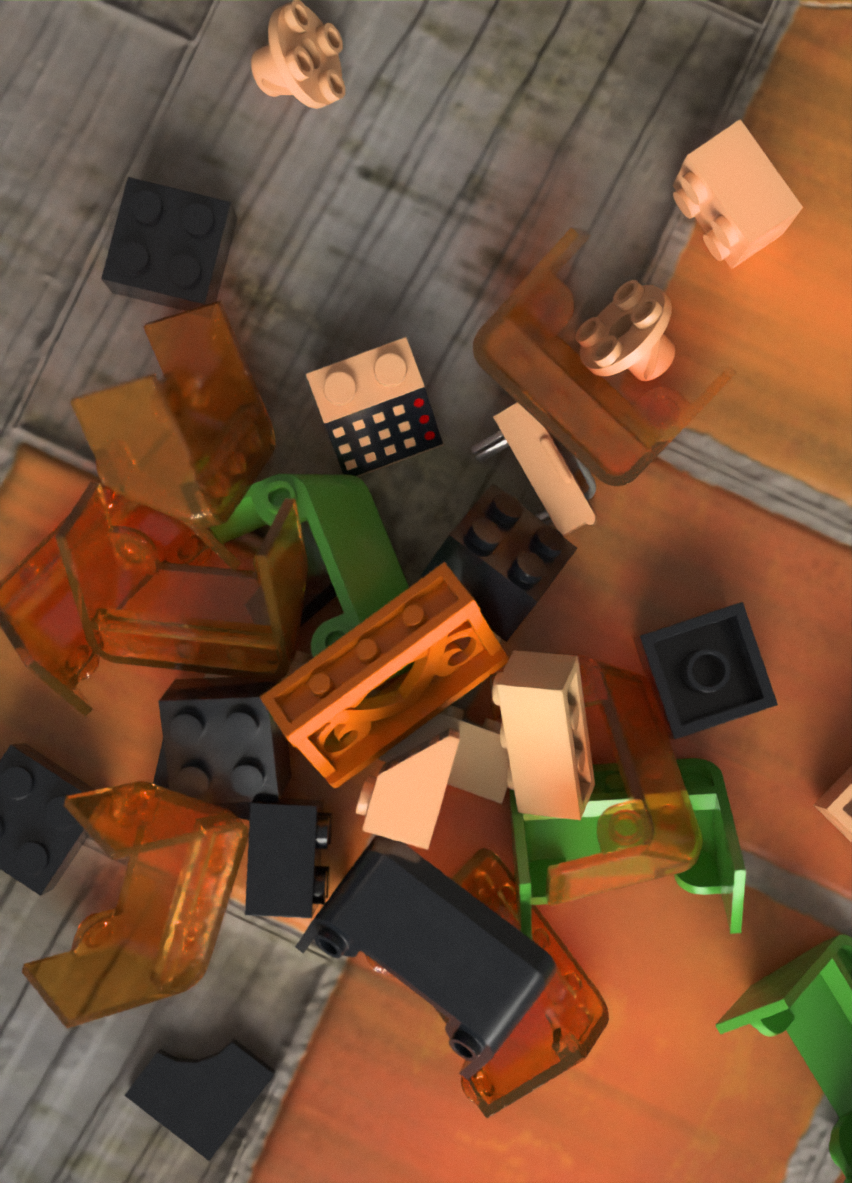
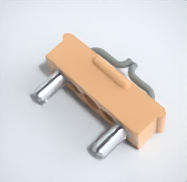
M519 395L516 398L517 403L493 416L500 431L472 446V453L477 454L505 437V439L475 456V459L483 462L510 446L546 509L537 514L536 517L542 521L550 517L551 519L544 523L551 527L555 526L563 536L585 524L595 525L597 523V515L588 500L596 492V482L584 462V455L589 449L583 438L578 440L572 439L556 414L552 412L538 414L532 401L524 395ZM548 419L553 422L562 440L567 445L576 448L581 447L576 454V463L588 483L586 493L582 491L543 420Z

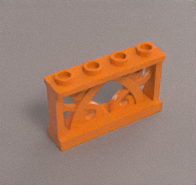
M444 562L259 698L290 743L303 753L333 788H338L506 665L509 657L493 634L473 597ZM414 662L411 670L374 697L365 698L371 690L407 664Z

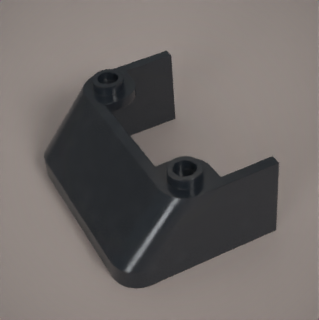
M376 835L362 852L295 946L296 949L304 954L310 944L315 941L323 952L334 958H341L342 955L345 957H355L361 950L447 1016L450 1020L445 1026V1031L450 1038L449 1045L456 1054L468 1060L459 1073L467 1080L494 1057L545 990L557 971L555 961L542 947L406 844L380 835Z

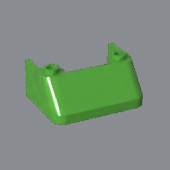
M276 474L197 508L200 517L222 544L266 525L285 529L308 521L344 614L325 621L316 629L311 640L313 658L409 588L373 497L366 484L356 476L348 474ZM414 662L407 664L385 681L411 670Z
M689 758L592 764L595 786L581 820L518 813L515 792L509 789L519 931L531 940V905L550 904L561 899L568 889V872L672 866L677 884L690 893L700 895L721 894L730 934L741 933L746 868L723 775L714 763L704 759Z
M841 934L821 942L751 985L715 1026L720 1035L747 1024H751L761 1034L768 1037L781 1034L785 1030L787 1031L839 1116V1120L831 1131L829 1152L834 1163L842 1170L846 1177L843 1183H852V938Z

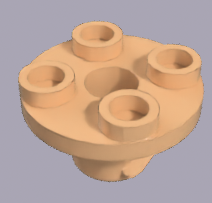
M293 0L274 10L268 25L269 44L257 49L251 58L252 74L259 88L272 97L294 95L304 105L315 109L323 108L344 98L346 89L342 79V69L338 55L343 49V43L337 28L332 23L323 24L319 17L300 0Z
M630 280L624 283L616 291L613 301L597 317L586 320L579 327L575 339L581 345L580 359L582 363L597 376H610L625 369H628L641 381H650L662 375L672 364L676 352L675 345L664 334L672 312V304L669 297L655 285H641L637 280Z

